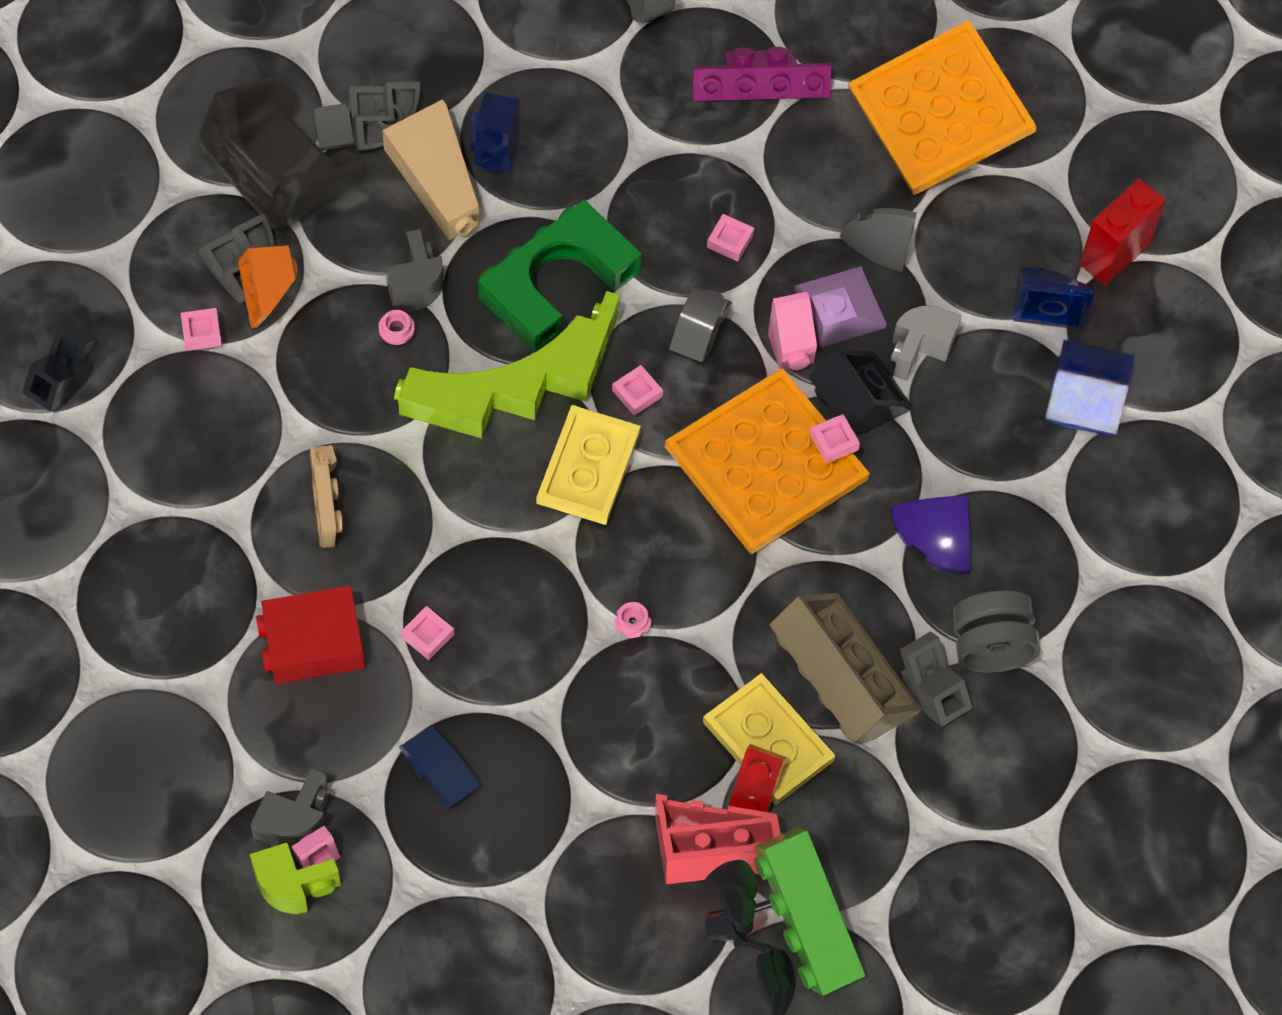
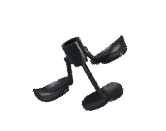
M744 860L725 862L706 877V880L717 892L724 907L723 910L708 913L705 922L708 937L714 943L733 940L735 947L745 946L762 952L757 957L756 965L762 992L771 1015H784L793 999L795 991V974L788 956L781 949L772 951L768 944L745 939L747 934L753 930L755 912L772 907L770 900L756 904L754 898L757 894V880L747 862Z

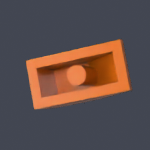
M289 245L248 248L238 260L251 328H258L269 316L297 276L296 260L291 257Z

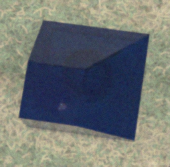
M1021 267L1015 288L1013 321L1083 330L1095 295V288L1056 271L1045 270L1041 267Z

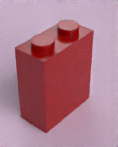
M1140 178L1135 181L1092 221L1079 265L1104 286H1107L1151 245L1166 199Z
M351 586L261 601L263 615L256 616L259 638L267 637L269 646L268 649L261 650L265 672L273 671L275 684L365 669Z

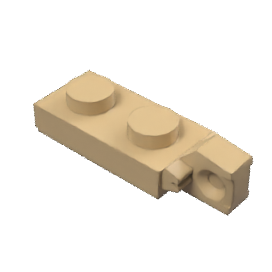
M332 445L311 446L312 488L319 546L322 548L335 547L336 533L342 532V516L340 510L334 511L333 500H338L337 478H330V473L336 468L337 460Z

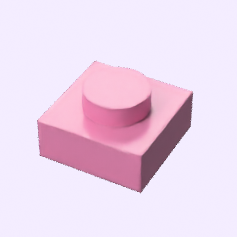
M722 214L707 240V248L738 262L751 241L755 228Z
M216 308L180 313L186 351L222 346Z
M642 365L612 384L613 393L634 416L663 397V389Z
M844 414L815 425L810 429V436L826 464L859 450L860 443Z
M427 606L401 630V638L428 660L454 636V628Z
M325 826L304 836L291 847L300 869L330 859H335L336 861L341 858L334 839Z

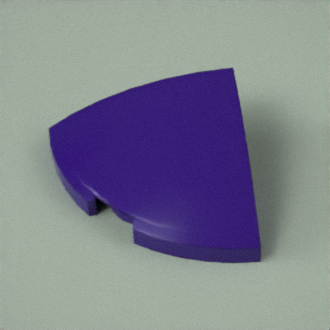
M967 495L928 498L891 507L895 529L908 549L913 544L920 552L926 555L925 563L937 569L950 573L970 575V529Z

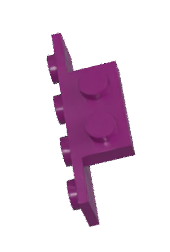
M771 47L768 50L753 51L750 48H737L733 51H725V66L693 67V101L830 97L831 63L796 64L793 50H787L783 47Z

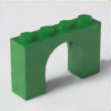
M585 199L575 207H567L561 213L558 220L550 226L541 227L529 242L522 247L517 246L513 248L504 261L496 267L491 266L487 268L478 280V298L533 352L540 350L562 332V315L535 289L531 282L532 276L541 266L559 259L578 261L589 267L614 292L641 272L642 253Z

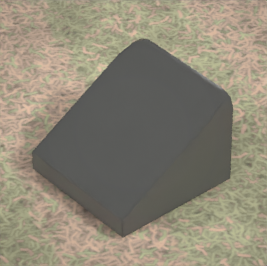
M346 103L314 108V123L320 151L355 146L349 109Z

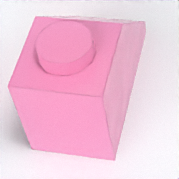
M808 291L773 299L768 337L779 369L801 370L809 366V364H814L817 343Z

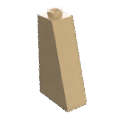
M443 99L384 129L383 144L385 152L447 239L451 240L459 235L464 236L473 231L479 225V206L447 105Z

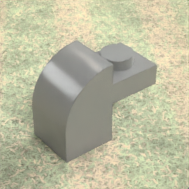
M920 306L903 314L896 324L892 341L896 344L891 357V361L896 362L893 376L907 381L919 352L946 362L957 336L962 315L935 306Z

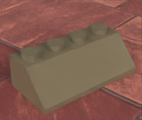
M838 593L798 596L770 624L777 635L776 639L780 646L791 654L798 664L797 668L800 674L811 682L819 693L820 702L827 709L831 710L839 721L843 734L854 743L875 740L917 715L922 710Z

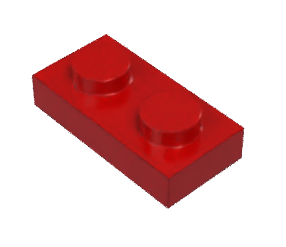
M750 744L746 749L728 806L768 812L786 757Z

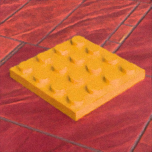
M970 20L848 83L850 92L913 195L930 188L1036 132V124Z
M783 368L665 440L667 451L751 555L868 481L870 475L853 453L827 464L825 463L810 436V429L826 420Z

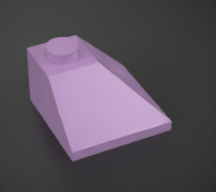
M861 266L795 285L796 293L807 291L809 293L815 336L819 347L885 329L887 326Z

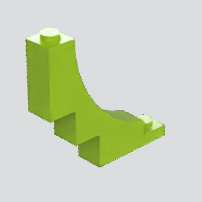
M606 291L602 304L596 302L591 319L577 315L568 327L553 341L533 354L508 365L470 373H441L410 367L406 379H399L394 394V399L398 400L399 415L482 439L493 408L535 420L546 390L587 402L619 314L620 295Z

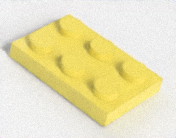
M571 405L539 489L536 504L606 525L639 438L641 426Z
M762 673L703 716L705 726L740 765L750 744L786 757L772 799L776 806L835 760V754Z

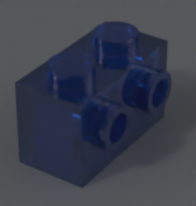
M485 92L480 111H473L470 122V131H473L470 150L475 151V165L482 166L490 171H510L519 141V99Z

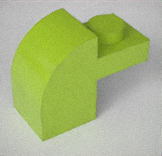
M288 843L250 854L252 868L263 898L279 911L291 914L308 912L305 897L310 895L313 897H323L332 893L335 887L341 886L335 859L296 870Z

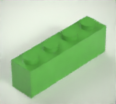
M796 827L754 846L758 857L754 858L755 866L763 880L767 879L773 892L769 895L771 906L776 915H782L787 927V930L783 932L789 949L793 953L797 952L802 964V966L798 967V972L807 989L811 988L812 991L824 996L865 977L808 831Z

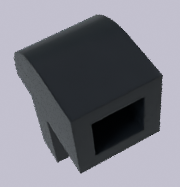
M68 321L59 324L49 354L31 363L22 393L50 412L67 403L85 384L93 369L94 363L89 361L95 339Z

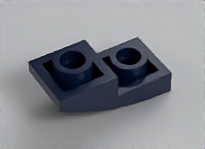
M431 725L399 746L420 779L426 777L445 808L451 807L481 786L456 751Z

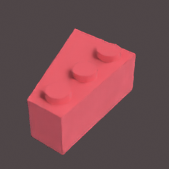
M656 794L655 822L666 884L706 880V877L714 869L732 860H744L750 865L754 874H759L754 862V858L758 857L754 846L781 834L778 817L774 813L728 806V810L704 806L702 801L692 800L690 804L668 800V796Z

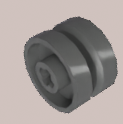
M989 591L966 598L953 607L951 618L953 631L959 637L956 642L958 663L962 668L982 673L1003 672L1029 664L1039 656L1041 646L1039 634L1035 627H1033L1036 616L1034 604L1030 596L1016 591Z

